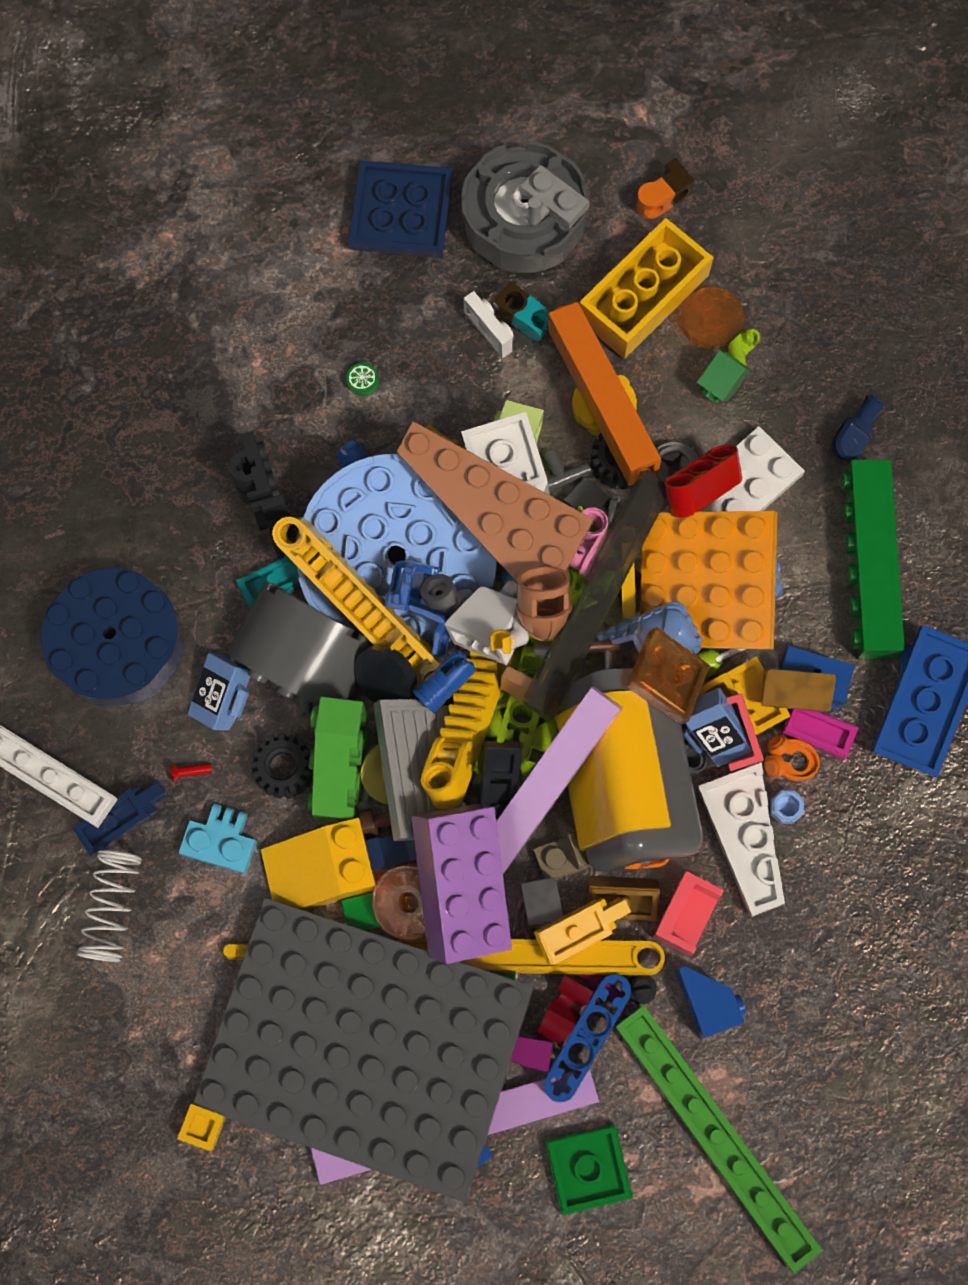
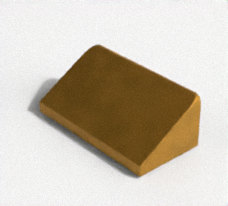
M766 669L763 672L761 706L831 712L836 675Z
M589 877L588 903L601 898L609 902L619 897L622 900L626 899L631 913L617 920L658 922L660 887L657 879Z

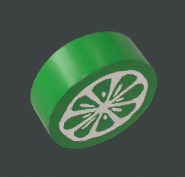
M357 363L348 370L346 382L353 394L365 397L377 390L379 377L372 365Z

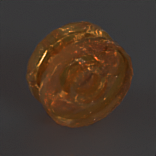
M415 862L390 869L379 879L373 891L372 907L376 920L387 933L398 939L414 940L426 936L418 865ZM408 892L413 893L417 897L418 906L416 909L411 908L407 903Z

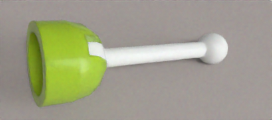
M706 649L698 652L696 655L694 654V662L701 676L706 679L721 670L724 659L746 649H730L721 654L715 650Z

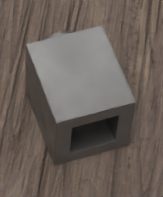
M556 877L521 883L520 889L528 930L534 928L538 930L563 917Z

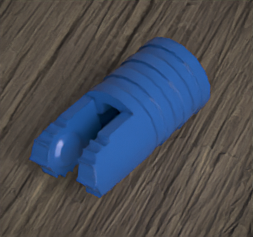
M456 650V652L450 654V657H447L413 690V693L433 713L457 692L476 671L472 661H467L466 655L463 652Z

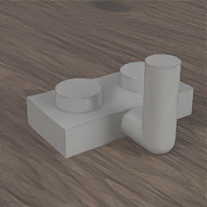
M542 165L520 186V193L529 199L528 222L531 225L539 224L549 214L567 229H570L589 208V200Z

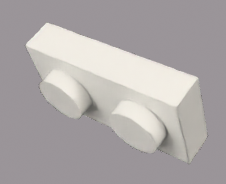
M474 291L464 297V313L501 358L510 354L514 337L510 327L504 321L501 323L494 316L492 306L485 298L481 300Z

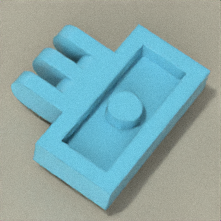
M214 803L206 825L189 821L179 854L246 875L257 843L254 839L241 836L248 813L240 811L234 824L231 822L235 809L227 807L221 820L218 818L222 806Z

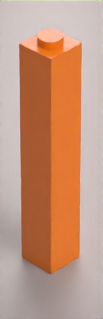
M579 303L561 305L552 312H549L548 332L628 486L659 475L661 457Z

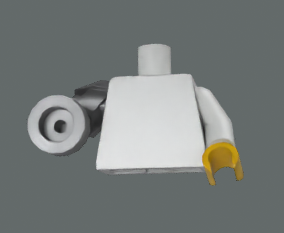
M436 574L427 578L421 585V596L429 608L440 610L446 614H452L444 625L455 645L507 665L515 648L528 642L529 633L521 625L516 611L517 583L508 581L500 593L486 587L478 589L461 587V590L457 592L449 576Z

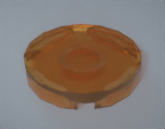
M710 287L702 288L688 297L683 304L680 323L689 341L698 347L712 350L719 349L720 346H725L726 344L728 346L741 332L745 317L743 306L736 296L727 290Z

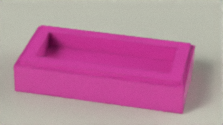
M790 710L789 714L791 716L787 718L781 735H785L790 739L804 741L814 749L845 761L847 759L858 727L819 711Z

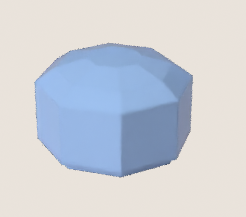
M780 790L770 801V815L780 824H794L804 813V799L794 790Z

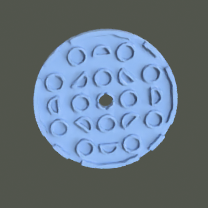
M400 454L371 456L344 467L320 487L306 508L307 510L303 518L310 521L338 550L341 557L347 560L348 565L354 568L357 574L363 577L366 583L373 587L376 593L384 599L389 590L395 564L389 561L387 553L395 545L404 548L405 560L439 567V574L449 576L457 592L461 590V587L475 589L486 587L492 590L497 571V560ZM298 529V534H297V539H296V541L299 539V536H300V531H299V529ZM298 568L299 583L308 604L342 624L360 631ZM402 568V571H401L400 582H399V588H400V584H401V579H402V574H403V569H404V568ZM426 573V578H425V580H426L427 578H429L430 576H433V575ZM421 597V604L426 605ZM394 609L395 613L401 616L404 622L411 626L414 632L426 641L435 636L439 622L410 610Z

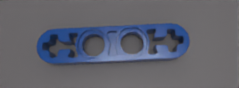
M613 974L602 980L548 1073L544 1089L552 1101L558 1103L566 1102L575 1095L631 995V986L623 976ZM617 981L622 984L621 992L625 995L622 999L616 997L610 1007L617 1009L615 1015H612L606 1008L595 1005V1002L599 998L604 1003L609 994L605 986L607 984L613 986ZM600 1012L606 1017L607 1027L603 1032L594 1033L588 1029L586 1020L591 1013ZM576 1043L585 1045L589 1051V1058L582 1065L572 1063L568 1057L569 1048ZM561 1061H564L570 1069L580 1071L581 1074L578 1079L571 1074L566 1084L571 1088L568 1094L562 1092L559 1096H556L552 1093L554 1086L550 1082L553 1078L559 1080L565 1070L558 1068Z

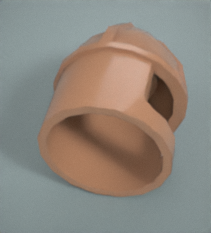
M532 567L521 572L516 579V611L520 623L533 638L547 642L558 634L566 624L568 615L571 612L570 578L567 572L557 567Z

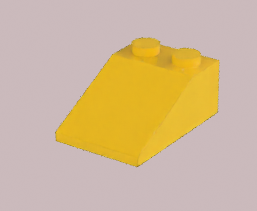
M355 818L324 826L261 849L272 900L300 910H307L378 891L360 819Z

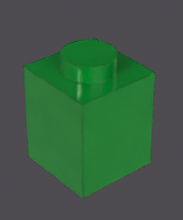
M719 350L697 383L704 387L701 393L713 402L717 403L719 399L721 401H729L751 369L728 352Z

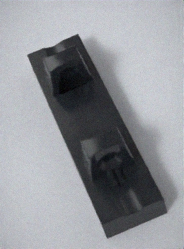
M485 742L478 804L495 807L496 821L517 793L522 757L520 742ZM491 779H506V781H491Z

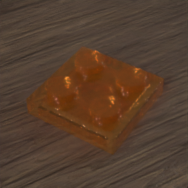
M656 627L648 632L626 687L679 725H682L690 720L710 665Z

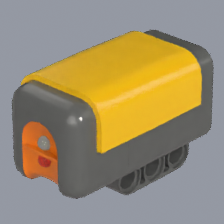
M668 668L606 669L591 673L560 690L558 696L561 713L556 716L559 732L593 686L623 707L567 785L580 851H586L589 864L596 871L600 872L651 869L664 866L669 859L686 858L699 851L702 846L703 835L691 775L702 771L706 767L707 755L705 750L702 753H696L682 733V727L685 725L683 721V704L695 699L691 683L684 677L671 676L670 669Z

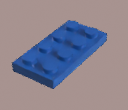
M925 625L919 627L872 746V753L931 777L938 778L968 701L967 642Z

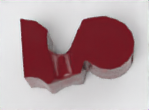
M567 974L564 975L559 986L557 998L552 1000L536 1033L540 1037L544 1036L553 1041L560 1048L564 1045L569 1033H572L580 1017L582 1007L587 1004L594 989Z

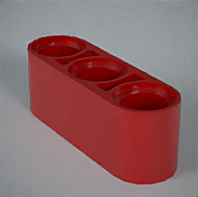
M734 445L717 446L665 480L669 510L672 516L679 518L692 516L695 512L701 511L742 482L743 477L738 448Z

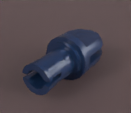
M867 395L856 415L845 418L831 443L832 452L837 458L848 461L856 459L862 454L873 436L871 426L885 407L884 402L874 395Z

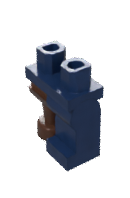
M372 809L359 812L365 838L376 836L378 828L391 826L389 810L375 815ZM393 835L365 841L371 868L375 876L417 864L414 840L394 841Z

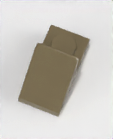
M576 832L568 833L564 839L533 849L543 879L556 877L557 880L592 867L587 859L586 851H580Z

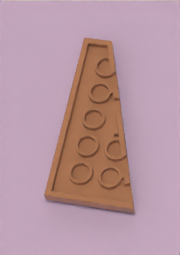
M414 421L397 450L400 456L515 580L524 570L538 566L557 567L567 572L595 520Z

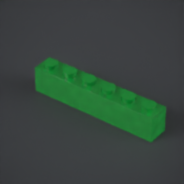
M851 460L846 471L841 474V490L846 491L847 502H844L843 521L848 522L849 534L845 536V552L850 553L851 565L847 567V583L852 585L853 597L849 599V615L855 619V629L851 631V647L857 651V660L898 659L905 651L892 464L891 460Z

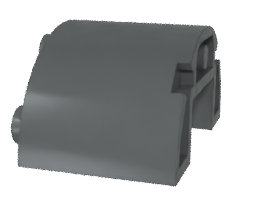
M266 580L227 650L230 654L228 658L233 662L248 667L250 670L247 675L264 684H266L267 680H270L279 685L277 692L295 701L296 697L300 696L316 704L315 707H319L321 697L353 700L359 689L354 672L356 657L373 644L362 632L342 624L299 600L294 594Z

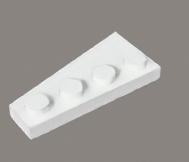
M762 762L697 787L701 801L750 918L785 904L778 859L776 858L773 842V828L770 824L768 812L769 804L764 787Z

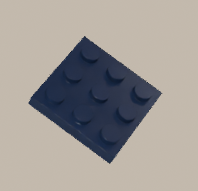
M360 160L349 239L350 250L443 258L453 168Z

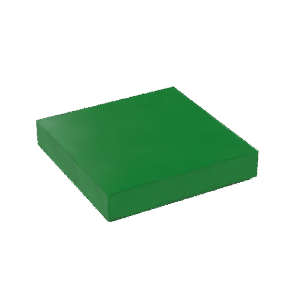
M616 1124L545 1141L562 1216L633 1199Z

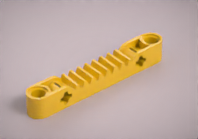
M298 516L284 517L277 521L272 533L276 545L373 645H386L385 649L391 652L395 649L408 660L416 674L417 684L414 687L417 688L444 659L441 656H432L433 647L419 634L414 632V629L407 625L404 619L395 613L393 608L384 606L385 599L379 596L376 590L369 586L366 580L359 576L354 568L348 565L347 560L341 557L338 550L310 521ZM293 524L300 531L299 539L295 543L290 541L287 534L289 527Z
M516 648L507 665L473 651H470L471 658L466 659L467 661H472L476 671L459 688L458 693L453 694L454 705L449 704L450 716H445L444 718L446 727L440 729L441 737L435 739L421 775L422 787L437 809L455 808L465 797L502 691L500 689L501 676L506 667H510Z

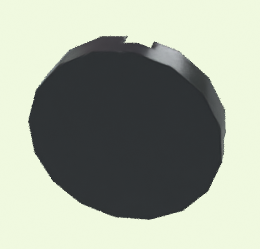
M375 644L370 645L356 657L354 664L355 678L360 689L374 703L379 700L412 699L415 696L413 690L417 684L416 674L408 660L397 650L394 649L391 652L385 649L386 645Z

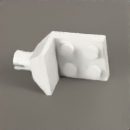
M526 412L461 431L466 450L549 494L548 481Z

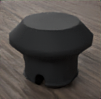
M632 975L628 979L631 986L629 999L632 1002L644 1005L654 999L657 993V985L650 975Z

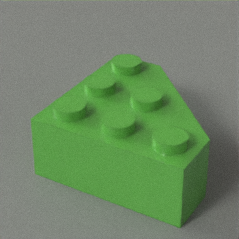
M321 697L319 707H313L311 716V728H314L315 749L311 750L309 770H313V790L309 792L307 809L312 811L315 821L339 823L357 818V805L360 801L362 787L361 766L367 752L370 723L363 702Z

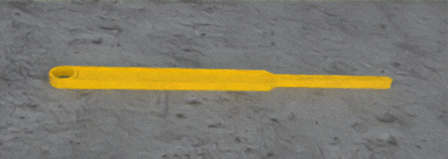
M400 938L397 941L428 952L427 938ZM511 939L512 950L459 962L491 973L654 975L662 969L665 954L661 946L652 941L600 940L551 966L547 964L537 939ZM228 944L224 947L223 953L229 960H243L249 944ZM645 948L655 950L660 956L659 964L650 969L642 967L637 961L639 951Z

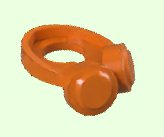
M778 735L772 738L766 746V750L770 755L764 759L763 766L766 774L771 778L782 776L790 781H805L815 776L820 768L818 753L811 745L804 741L787 739L785 735ZM795 752L802 753L806 758L805 769L801 772L796 771L791 763L784 761L781 755H793Z

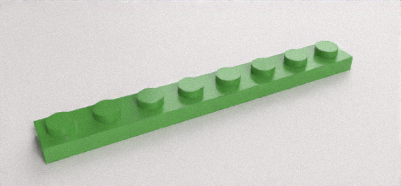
M642 1006L615 1026L618 1033L791 1273H796L820 1254L823 1250L647 1008Z

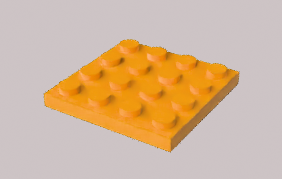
M671 512L643 513L640 614L642 615L657 607L664 606L668 602H679L687 608V613L691 615L692 621L698 629L697 633L702 638L701 648L774 650L778 512H695L692 516L682 518L672 516Z

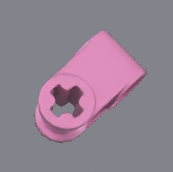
M595 507L587 508L582 513L595 519L592 525L600 530L597 532L588 531L570 564L583 577L591 569L607 535L608 517L605 512Z

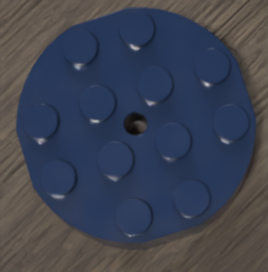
M105 568L77 577L66 586L48 607L42 623V651L51 672L62 684L85 702L97 707L111 708V706L131 703L137 705L156 695L178 669L184 648L182 644L181 620L165 592L140 573L127 569Z

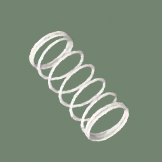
M99 850L96 856L100 861L119 869L97 870L93 873L95 879L117 888H97L91 890L89 894L92 898L115 907L88 908L85 913L92 919L112 926H90L83 928L81 932L91 939L112 946H82L77 949L78 952L76 954L84 958L119 963L122 961L120 954L94 949L121 950L124 949L123 945L93 936L85 931L127 930L128 927L99 918L88 912L131 911L132 909L102 899L92 893H134L136 890L107 881L96 874H138L140 872L136 869L115 863L140 865L142 858L120 851Z

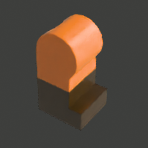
M676 158L666 164L664 176L655 182H647L639 188L636 211L642 218H657L692 195L694 178Z

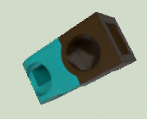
M509 281L493 302L494 316L499 321L505 320L527 338L533 341H540L548 331V313L550 311L541 305L538 300Z

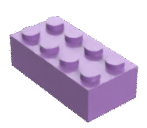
M472 804L411 816L429 958L444 964H450L512 950L495 807Z

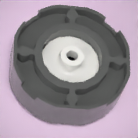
M528 141L527 146L507 148L506 144L487 152L465 178L462 188V222L466 238L475 252L500 269L516 273H533L554 267L565 260L584 235L587 211L570 229H567L549 214L537 225H531L528 222L529 199L520 193V186L540 165L588 200L585 179L578 166L549 145Z

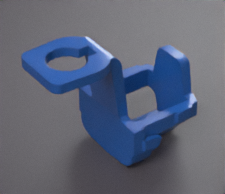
M410 560L398 561L393 569L384 606L402 611L410 610L439 622L435 633L432 656H442L447 651L450 637L444 624L450 616L421 604L422 596L420 592L421 585L426 578V573L432 575L439 574L440 568ZM402 568H404V569H403V574H402V579H401V584H400V588H399V582H400L401 571H402Z

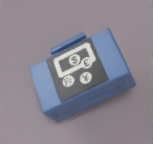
M208 653L187 713L213 730H229L236 717H241L250 692L247 688L250 676L247 674L250 669L243 664L231 661L227 654Z
M720 688L683 704V721L685 725L682 727V733L696 753H702L705 750L716 766L719 767L753 752L742 718L732 704H728L727 697Z

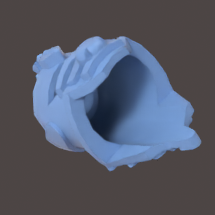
M673 601L642 615L640 612H637L633 618L629 620L626 618L619 625L612 626L608 630L596 634L599 641L610 639L613 645L633 640L641 656L636 669L665 668L668 666V661L675 658L678 663L684 662L701 650L700 643L702 642V638L697 633L698 629L694 625L691 615L687 613V608L683 604Z

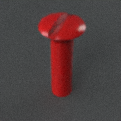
M172 763L170 766L171 780L174 783L179 777L212 773L211 763L177 767Z

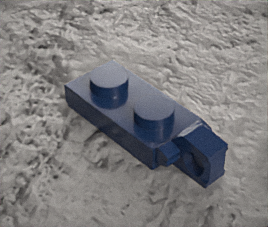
M158 781L145 790L141 786L133 790L129 788L116 797L118 800L99 828L83 820L74 826L73 830L90 856L95 858L99 850L108 849L150 820L151 816L158 812L155 806L169 797V795Z

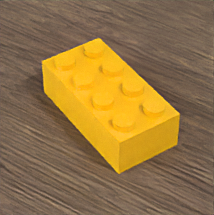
M665 218L579 302V305L595 335L625 359L709 276L714 257Z

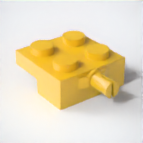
M757 656L696 689L700 696L717 688H720L727 698L742 693L756 735L791 716L787 708L761 706L763 672L765 670Z

